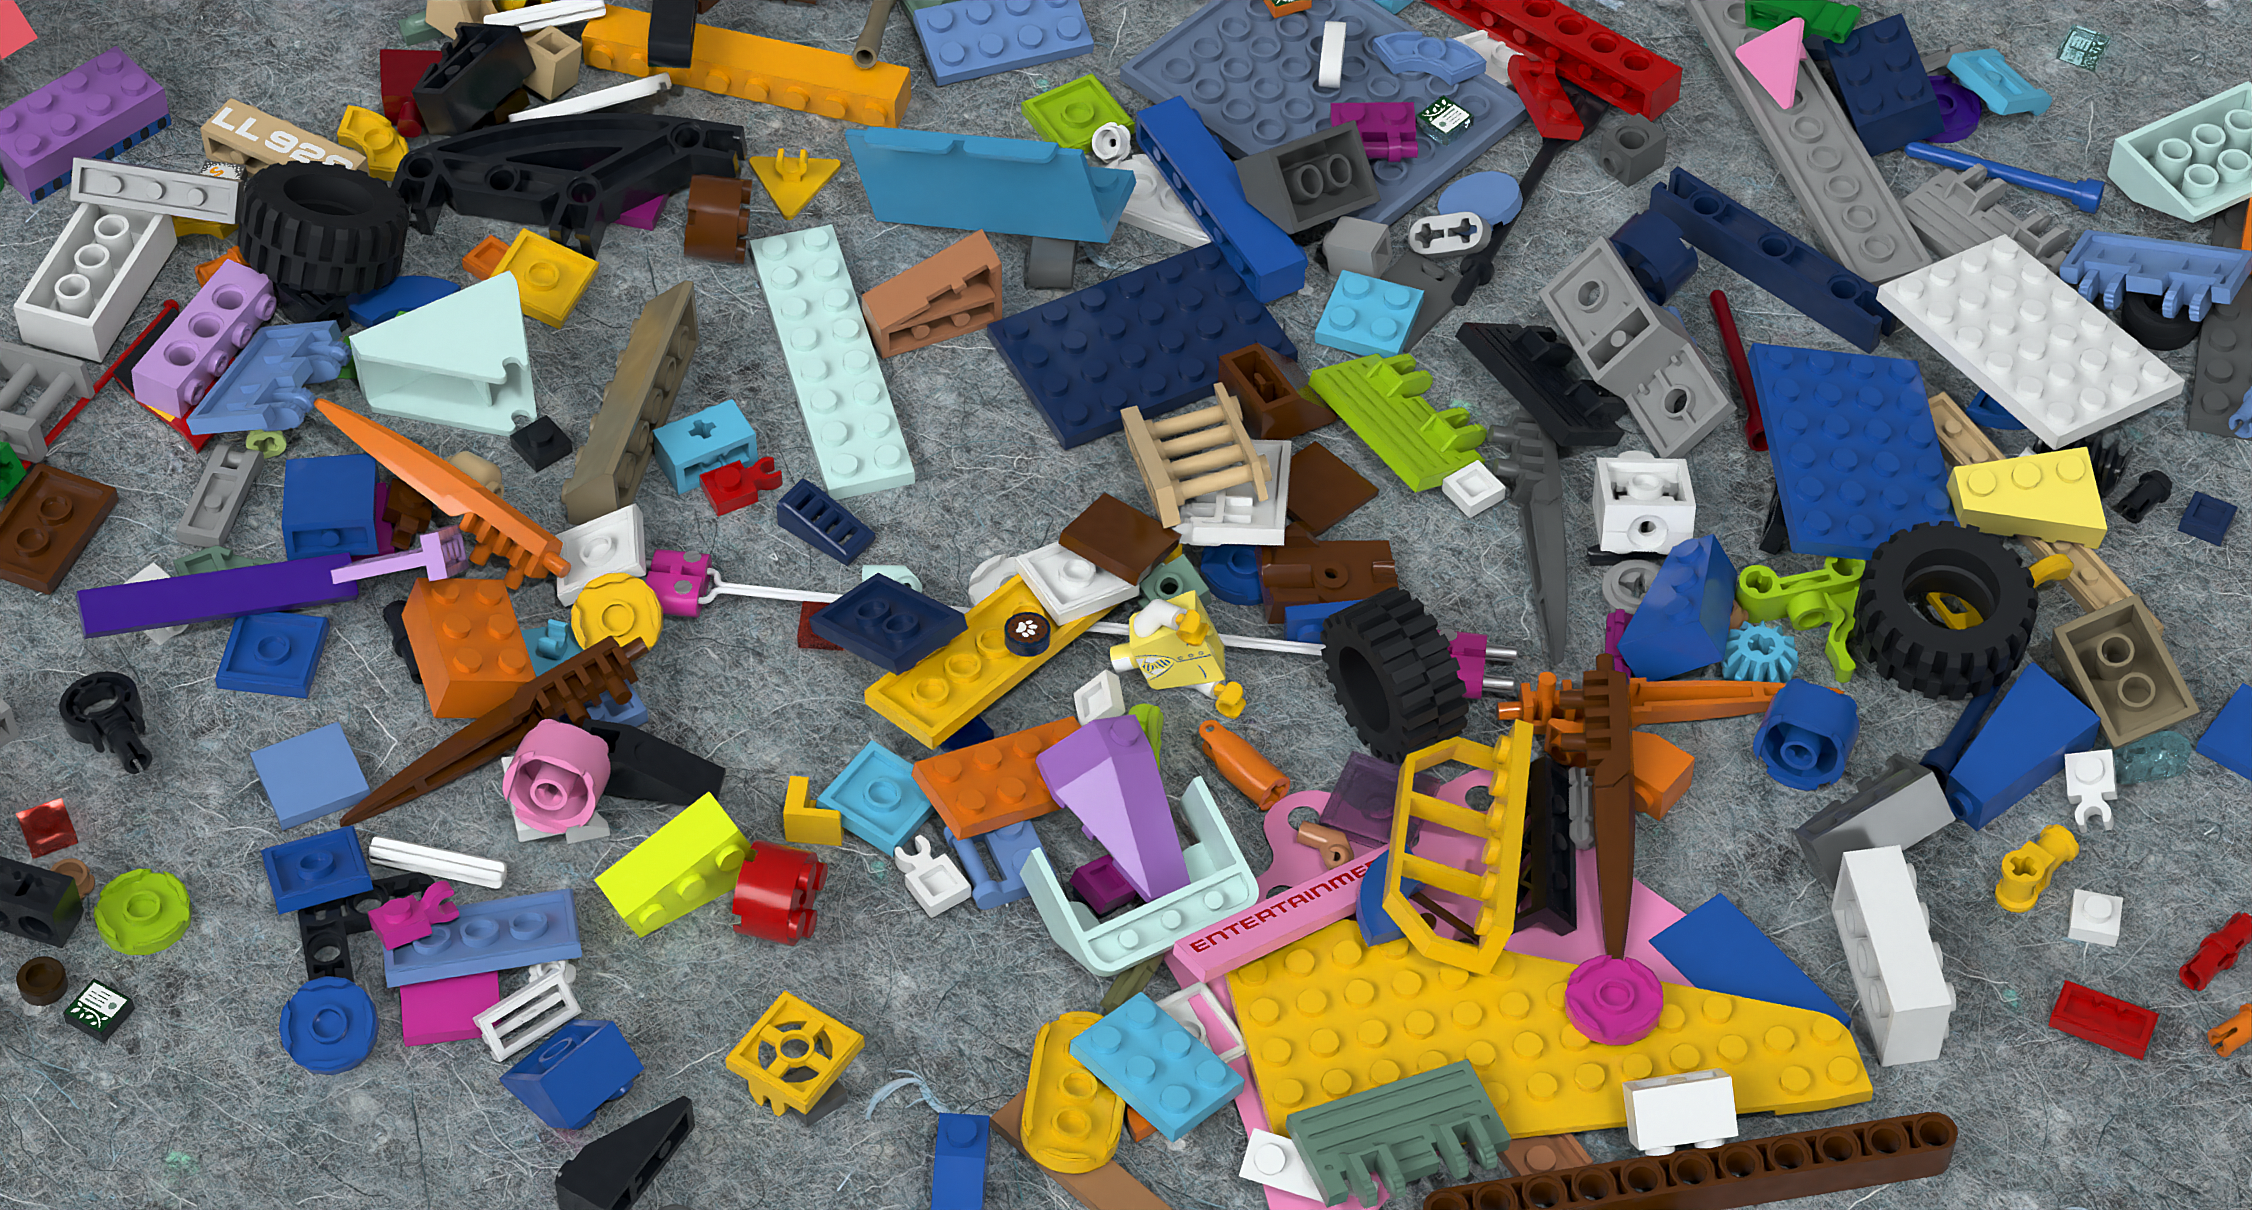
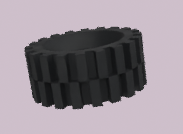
M1391 587L1333 613L1324 620L1322 626L1325 630L1320 632V641L1326 646L1321 649L1322 660L1329 665V669L1325 671L1328 682L1333 683L1337 693L1333 695L1338 706L1343 704L1347 712L1345 719L1349 726H1355L1358 729L1357 737L1364 746L1370 743L1371 753L1375 757L1380 758L1383 756L1384 763L1389 765L1395 763V765L1404 762L1407 754L1430 747L1443 740L1460 736L1463 733L1462 729L1466 728L1468 723L1464 715L1469 713V703L1462 698V695L1467 693L1465 681L1459 679L1456 672L1461 668L1457 658H1451L1447 647L1451 644L1446 635L1440 636L1436 629L1438 622L1432 614H1424V604L1418 598L1411 600L1409 591L1405 589L1398 590V587Z

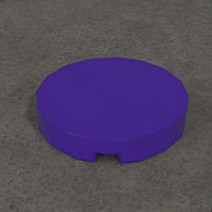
M1943 75L1928 76L1938 100L1945 132L1922 140L1933 143H1954L1968 138L1977 129L1981 117L1982 106L1980 97L1974 91L1952 83L1951 77Z

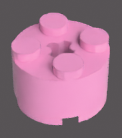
M552 719L540 721L537 727L524 736L503 778V795L506 801L509 797L516 807L514 814L526 825L546 833H565L569 827L585 825L592 817L610 777L611 768L607 755L609 752L608 745L599 736L591 735L576 726L559 723Z

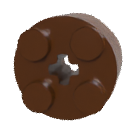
M706 174L692 175L687 208L688 218L685 229L684 257L744 265L746 239H739V235L746 236L748 234L750 209L742 208V204L750 205L752 179Z

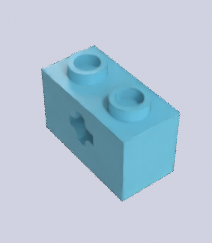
M733 399L707 407L703 411L652 430L656 461L678 495L700 487V474L738 460L741 461L744 468L752 466L758 461L756 433Z

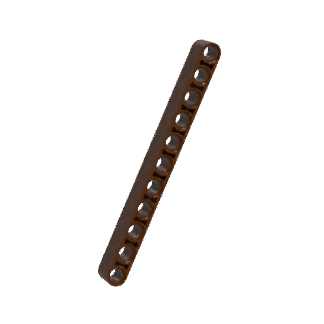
M1924 1112L1727 1143L1713 1148H1695L1676 1151L1666 1155L1644 1156L1440 1188L1432 1191L1426 1197L1423 1203V1210H1726L1943 1174L1951 1162L1958 1131L1954 1121L1947 1115L1939 1112ZM1926 1142H1931L1938 1146H1932L1927 1144ZM1878 1150H1884L1889 1152L1890 1154H1885L1879 1152ZM1828 1157H1835L1841 1161H1834ZM1780 1165H1788L1794 1169H1786ZM1732 1173H1740L1745 1175V1177H1738ZM1683 1180H1690L1697 1184H1687ZM1633 1188H1643L1649 1192H1639ZM1584 1196H1595L1599 1200H1590ZM1537 1203H1544V1204H1547V1205H1549V1206H1551V1207H1549V1208H1542V1207L1536 1206L1535 1204H1537Z

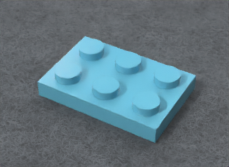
M1139 992L1076 1036L1070 1043L1069 1053L1172 1143L1243 1092L1245 1083L1243 1077L1142 992Z

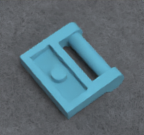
M1995 48L1952 55L1947 68L1959 78L1958 81L1962 86L1974 91L1984 99L1991 111L1999 115L2030 111L2035 116L2044 113L2051 105L2052 97L2043 89L2034 88L2004 62L2005 57Z

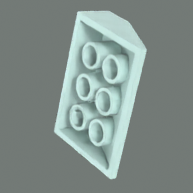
M2247 81L2115 139L2107 176L2132 201L2191 223L2252 197V84Z

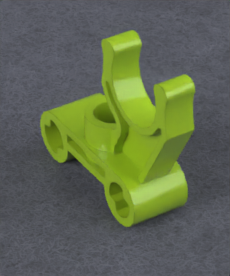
M1826 556L1823 569L1781 578H1778L1776 573L1769 567L1763 565L1746 567L1740 574L1734 600L1742 607V610H1747L1749 614L1748 623H1760L1763 619L1764 622L1789 617L1793 628L1800 631L1817 628L1825 622L1832 623L1824 652L1834 668L1835 679L1840 683H1847L1851 680L1856 664L1847 652L1846 643L1855 637L1853 629L1855 618L1853 613L1865 569V561Z

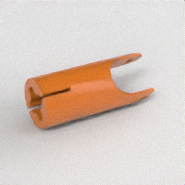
M1206 720L1199 726V735L1205 740L1202 745L1204 754L1215 763L1219 773L1263 811L1270 810L1275 803L1285 797L1290 788L1289 777L1250 743L1234 732L1228 731L1216 720ZM1208 727L1214 728L1211 732L1206 731Z

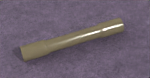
M873 0L865 26L858 37L852 55L853 61L857 66L871 68L875 65L891 10L897 0Z

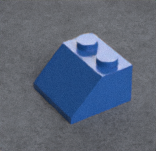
M572 1019L503 1074L499 1080L506 1089L549 1127L577 1130L596 1117L597 1112L595 1109L604 1101L616 1099L631 1089L634 1085L632 1079L645 1068L614 1021Z

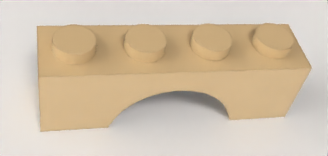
M427 0L425 22L455 40L457 34L454 28L459 22L484 24L483 20L486 15L498 12L492 0ZM552 25L534 36L523 35L536 66V69L523 80V84L550 101L577 84L582 52L581 43Z

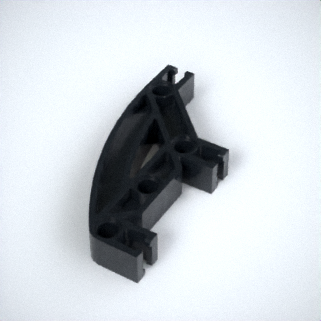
M589 113L550 116L495 125L446 138L412 150L401 159L391 187H394L401 197L404 198L408 209L412 204L410 211L416 215L421 234L433 235L444 201L448 199L457 212L461 214L540 226L550 224L548 230L551 240L571 249V246H567V241L572 230L577 228L574 236L575 239L580 241L582 254L596 260L607 225L620 219V214L691 181L693 174L740 178L741 167L738 165V160L745 161L748 150L744 127L739 125L640 113Z

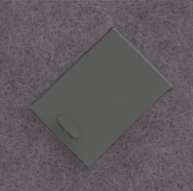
M1410 249L1380 277L1381 280L1424 291V302L1403 349L1404 352L1409 353L1456 306L1451 299V295L1461 280L1460 277Z

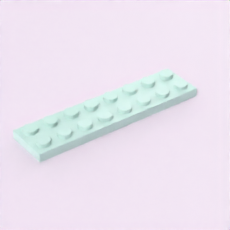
M830 224L750 240V253L826 494L834 500L915 484V471L833 225Z

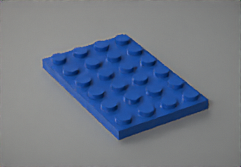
M1762 343L1752 344L1747 356L1792 553L1871 560L1872 553L1878 545L1885 541L1888 542L1890 535L1901 529L1906 528L1908 532H1911L1915 524L1929 522L1930 526H1938L1939 521H1954V526L1961 527L1946 487L1949 479L1918 361Z

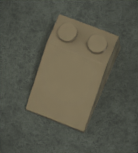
M2138 593L2053 628L2051 650L2078 699L2101 718L2099 730L2113 751L2200 715V710Z

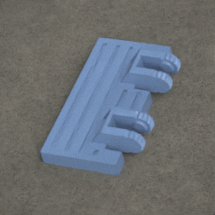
M2085 230L2060 265V279L2065 283L2078 284L2084 276L2078 288V294L2089 303H2092L2099 293L2104 294L2105 309L2109 310L2117 309L2125 298L2127 291L2163 295L2167 287H2169L2163 300V317L2174 318L2183 305H2189L2190 320L2201 322L2211 308L2212 302L2231 304L2252 271V251Z
M337 321L261 327L186 419L192 435L259 429L266 432L298 428L304 421V414L306 412L309 413L315 407L314 401L316 398L313 392L309 391L310 389L301 388L302 385L323 383L327 380L329 382L331 380L334 381L341 373L342 368L340 367L346 366L352 359L351 356L353 354L349 348L350 346H347L346 342L338 341L342 334Z

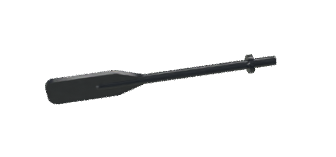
M1560 76L1559 82L1584 125V130L1579 139L1581 140L1595 131L1611 103ZM1542 137V147L1519 183L1523 198L1521 210L1512 221L1504 226L1502 221L1495 224L1487 247L1480 252L1466 255L1461 262L1460 271L1463 277L1451 295V299L1456 305H1466L1477 285H1485L1490 282L1495 273L1492 260L1555 156L1576 143V140Z

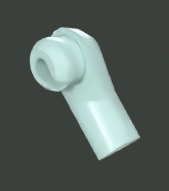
M863 565L862 583L876 573H880L922 593L921 582L905 565Z

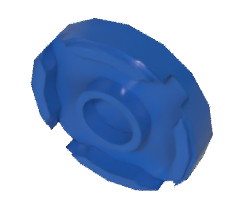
M1220 544V546H1205L1201 555V578L1214 596L1233 605L1254 606L1264 603L1254 554L1256 545Z
M329 976L308 981L298 988V992L293 995L291 1000L288 999L283 1007L279 1024L283 1047L296 1064L314 1074L336 1075L350 1071L364 1061L377 1042L380 1025L376 1006L366 992L346 978Z

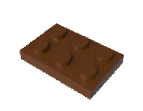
M38 462L0 513V579L51 595L119 500L116 488Z

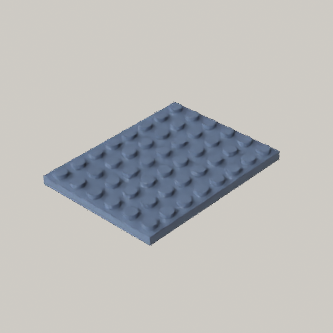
M1212 0L1120 67V80L1155 104L1181 95L1191 109L1195 108L1199 112L1203 124L1212 136L1216 135L1221 141L1223 149L1237 159L1330 128V103L1414 102L1418 157L1401 158V162L1388 163L1387 158H1368L1381 201L1343 215L1388 226L1397 221L1530 116L1518 94L1484 72L1451 86L1440 77L1427 72L1407 71L1393 74L1372 50L1373 39L1391 33L1420 31L1372 0H1312V8L1275 19L1263 0ZM1326 21L1346 22V39L1340 88L1319 87L1320 60ZM1442 96H1445L1472 114L1470 118L1447 135L1417 116ZM1341 216L1328 221L1336 225Z

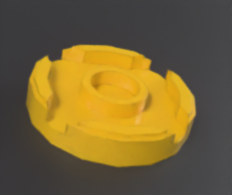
M606 573L589 581L578 595L577 600L575 599L571 610V626L578 644L584 650L610 635L619 643L620 647L640 636L649 651L657 644L663 629V607L656 592L643 580L626 573Z

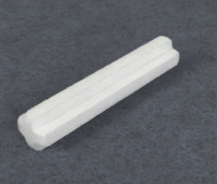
M560 0L486 15L483 22L484 24L519 26L521 33L545 29L550 25L556 27L604 17L606 15L604 0Z
M375 836L369 846V859L375 864L496 889L503 887L507 877V865L504 861L383 836Z

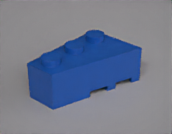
M1714 534L1698 539H1687L1679 545L1672 547L1616 647L1636 678L1646 677L1647 682L1659 681L1724 660L1738 572Z

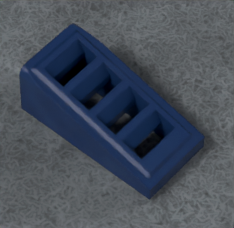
M804 478L777 503L778 526L847 567L876 539V535L871 529L819 487ZM816 515L820 516L815 522L811 521ZM833 524L836 525L829 534L826 533ZM847 533L851 534L852 537L843 546L838 543Z

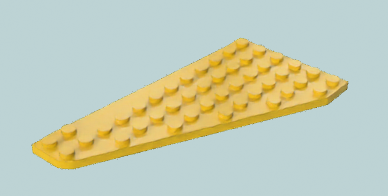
M1348 919L1336 921L1224 974L1269 1131L1289 1139L1291 1137L1285 1127L1287 1115L1465 1059L1469 1060L1511 1139L1626 1127L1627 1118L1622 1082L1721 1068L1731 1076L1736 1114L1773 1110L1774 1115L1827 1110L1871 1101L1873 1087L1850 1031L1837 1019L1827 1014L1659 981L1663 990V1011L1658 1025L1645 1038L1631 1044L1607 1045L1590 1040L1576 1030L1566 1015L1565 991L1571 973L1579 966L1577 964L1502 950L1489 975L1484 976L1423 957L1407 937L1368 947L1361 934L1358 922ZM1456 941L1475 948H1479V945Z

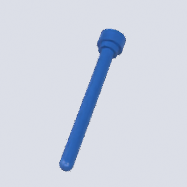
M1918 141L1909 143L1904 147V151L1909 157L1966 171L1980 163L1987 168L1988 173L1986 176L1988 178H2001L2007 183L2071 199L2072 204L2079 206L2078 210L2091 214L2097 213L2104 192L2105 182L2092 178H2087L2086 181L2078 180L2077 183Z

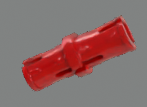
M2236 912L2219 931L2210 933L2201 941L2198 952L2179 969V977L2191 990L2197 988L2198 991L2204 990L2220 971L2228 970L2237 962L2240 951L2252 941V916L2245 912L2242 915L2240 912Z

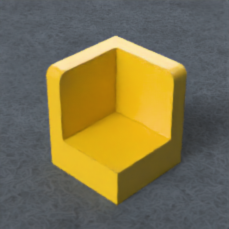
M790 776L783 811L786 842L842 846L845 828L842 827L841 812L838 810L816 809L817 800H811L809 777Z

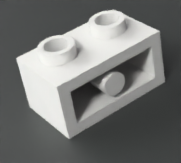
M1721 1068L1622 1082L1629 1141L1639 1151L1645 1150L1646 1155L1659 1156L1675 1152V1145L1694 1143L1696 1148L1718 1147L1724 1144V1138L1738 1136L1732 1079Z

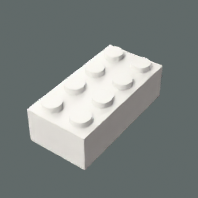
M82 202L13 306L22 342L102 362L177 244L172 216Z
M1900 845L1843 852L1831 907L1881 1067L1937 1060L1943 1039H1948L1949 1037L1948 1020L1950 1012L1956 1010L1954 987L1951 982H1945L1941 971L1943 968V956L1938 942L1931 941L1928 932L1930 927L1928 908L1924 902L1919 903L1915 892L1917 888L1915 869L1912 863L1905 862Z

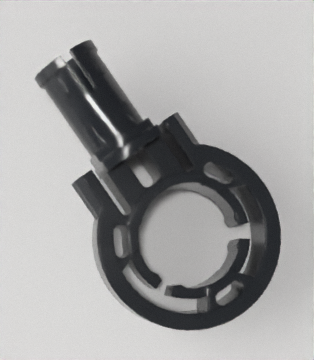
M97 672L80 678L66 689L60 699L59 711L65 728L73 739L82 743L92 744L97 752L102 753L105 751L101 740L103 738L108 745L109 751L116 753L122 762V766L128 773H140L133 762L134 759H137L143 770L150 766L152 754L144 746L133 729L134 726L138 733L141 734L145 731L146 727L142 717L143 704L136 684L130 677L118 672ZM117 694L118 699L109 708L99 712H89L88 715L83 714L88 706L100 702L101 699H114Z

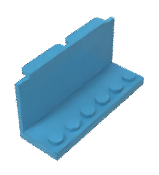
M869 126L867 130L847 129L845 133L876 221L976 231L983 229L986 232L1109 243L1137 183L1133 170L1090 167L1082 149L1059 148L1058 143L874 126Z

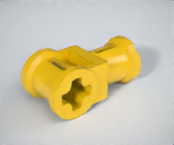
M2059 824L2047 825L2042 829L2040 839L2036 843L2029 840L2019 850L2006 854L2001 864L2003 878L1999 880L1995 888L1997 903L2002 908L2016 913L2027 912L2034 908L2038 895L2050 885L2052 873L2064 862L2073 861L2079 854V845L2074 835Z

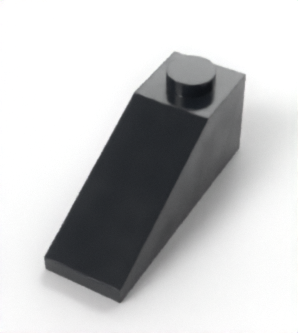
M683 1095L585 1145L574 1160L566 1161L557 1173L555 1186L559 1209L630 1210L695 1128L692 1100Z

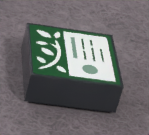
M94 978L68 1006L63 1015L66 1023L105 1043L133 1012L135 1007L131 998Z

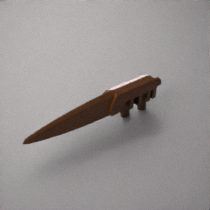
M610 635L520 686L513 698L444 740L363 799L341 818L340 827L350 826L388 811L475 769L520 744L524 736L537 727L538 723L542 720L552 719L560 723L558 718L567 713L573 725L582 728L584 719H591L583 703L591 700L594 707L603 703L599 694L608 690L616 704H626L631 700L632 693L624 680L627 679L630 684L639 680L631 662L649 653L645 642L640 636L620 647L619 643Z
M1603 653L1596 656V671H1583L1582 690L1559 691L1560 709H1582V712H1584L1583 733H1561V751L1584 752V755H1586L1585 776H1594L1592 806L1598 893L1605 954L1612 955V959L1623 960L1630 916L1635 854V777L1630 680L1625 672L1615 671L1614 656Z

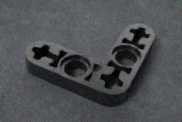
M414 872L371 880L373 890L299 909L298 918L308 980L311 981L329 976L346 978L355 983L347 935L373 930L368 913L357 911V905L365 899H376L383 906L386 902L390 901V896H395V899L405 898L415 892H421V898H423L428 887L435 883L434 879L428 874ZM346 905L347 916H342L341 906ZM325 911L326 918L316 920V912ZM326 946H333L340 950L339 955L330 961L322 962L314 957L319 949Z

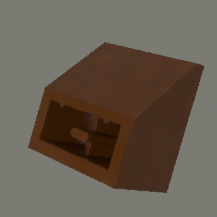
M1258 342L1219 356L1218 383H1223L1229 397L1237 396L1243 417L1241 422L1253 440H1287L1337 421L1336 412L1308 385V377L1293 359Z

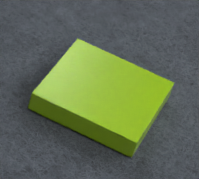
M1093 73L1021 102V113L1045 142L1058 143L1059 148L1082 149L1084 154L1094 151L1092 138L1095 131L1109 122H1115L1117 126L1124 125L1130 134L1135 133L1134 121Z

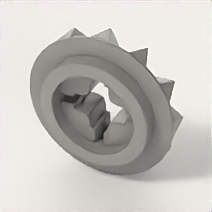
M1627 560L1614 565L1606 572L1603 578L1602 600L1610 604L1612 613L1616 612V609L1621 608L1625 610V613L1634 616L1661 567L1644 560ZM1641 582L1643 583L1642 589L1644 591L1640 598L1635 599L1632 597V592Z

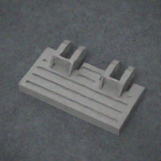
M1980 163L1970 167L1960 175L1947 168L1898 202L1921 243L1942 259L2006 234L2060 278V265L2068 254L2060 250L2049 259L2048 257L2067 242L2071 234L2070 228L2060 224L2038 238V234L2045 230L2051 220V215L2044 209H2040V211L2032 214L2024 221L2015 217L1998 203L1986 212H1983L2001 199L2006 192L2008 184L2001 178H1996L1976 192L1973 191L1987 177L1988 170Z

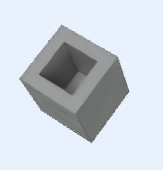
M1342 215L1333 230L1327 232L1323 241L1322 251L1324 256L1327 257L1329 275L1340 276L1342 270L1380 279L1393 257L1389 226Z

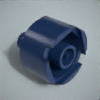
M1645 210L1642 214L1634 213L1608 239L1613 243L1648 298L1658 306H1662L1697 272L1699 265L1698 256L1693 245L1687 250L1680 240L1685 233L1677 224L1659 212Z

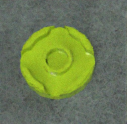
M136 869L120 874L104 886L99 894L100 900L97 903V907H94L93 916L101 939L111 949L127 955H150L167 949L182 938L191 923L193 908L185 884L174 874L163 871L164 874L152 873L151 869Z

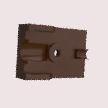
M1305 529L1285 530L1284 545H1256L1254 551L1268 624H1284L1285 607L1364 600L1391 587H1398L1399 590L1398 574L1395 572V560L1392 557L1389 540L1319 541ZM1331 572L1335 574L1334 579L1328 578L1325 573Z

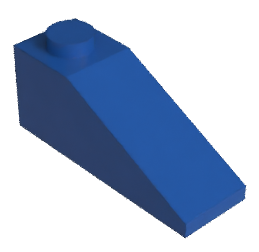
M940 1112L935 1149L931 1210L985 1209L991 1152L989 1115Z

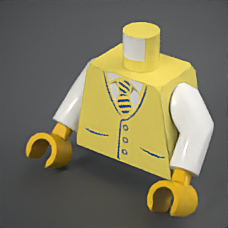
M1195 590L1166 601L1162 599L1151 601L1143 610L1134 613L1130 617V642L1110 647L1112 665L1117 673L1140 668L1148 684L1153 689L1159 690L1173 687L1196 689L1211 699H1217L1215 702L1216 709L1222 715L1231 719L1238 718L1246 706V701L1242 698L1244 694L1242 686L1233 681L1226 685L1224 644Z

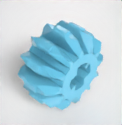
M1763 619L1758 626L1754 627L1744 620L1740 630L1730 629L1724 660L1720 663V666L1723 667L1724 680L1787 683L1793 678L1794 671L1797 670L1799 662L1798 651L1795 650L1794 637L1783 636L1782 625L1771 629L1766 626Z

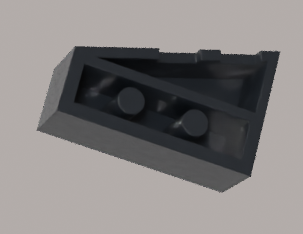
M459 22L454 28L457 34L456 39L452 44L451 42H445L440 49L443 55L438 65L437 63H431L411 91L430 134L453 137L470 132L473 125L485 114L494 111L498 107V103L506 95L523 85V80L536 69V66L519 26Z

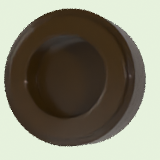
M48 956L36 957L27 961L21 966L16 976L21 997L24 1001L34 1006H46L57 1002L64 996L68 988V978L64 966L57 959Z

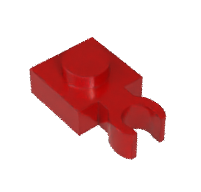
M769 456L759 459L752 467L746 469L740 460L700 474L699 480L701 489L719 517L759 502V490H774L782 486V472L779 470L773 474H766L775 471L774 458Z

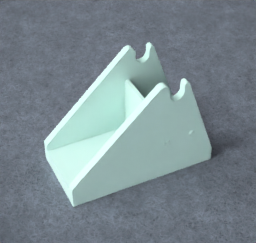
M510 270L349 336L361 395L374 413L510 437L511 434L516 432V426L513 422L515 417L524 415L531 422L538 420L518 284Z

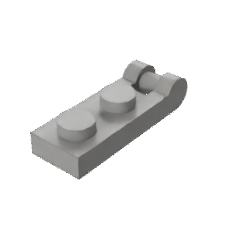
M217 444L176 529L179 542L208 548L215 545L223 547L255 477H259L264 465V454L262 451L247 449L244 453L235 451L233 446Z

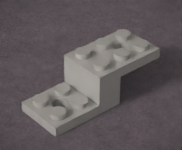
M1601 235L1538 292L1594 381L1624 399L1661 458L1681 459L1737 409V406L1679 319L1648 298L1613 243ZM1600 287L1599 298L1594 304L1588 306L1589 294L1595 288ZM1686 394L1687 402L1685 407L1680 412L1674 413L1675 401L1681 395Z

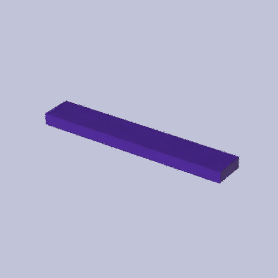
M350 552L77 590L75 597L84 639L352 601L357 600L359 591L356 580L333 584L331 570L352 563Z

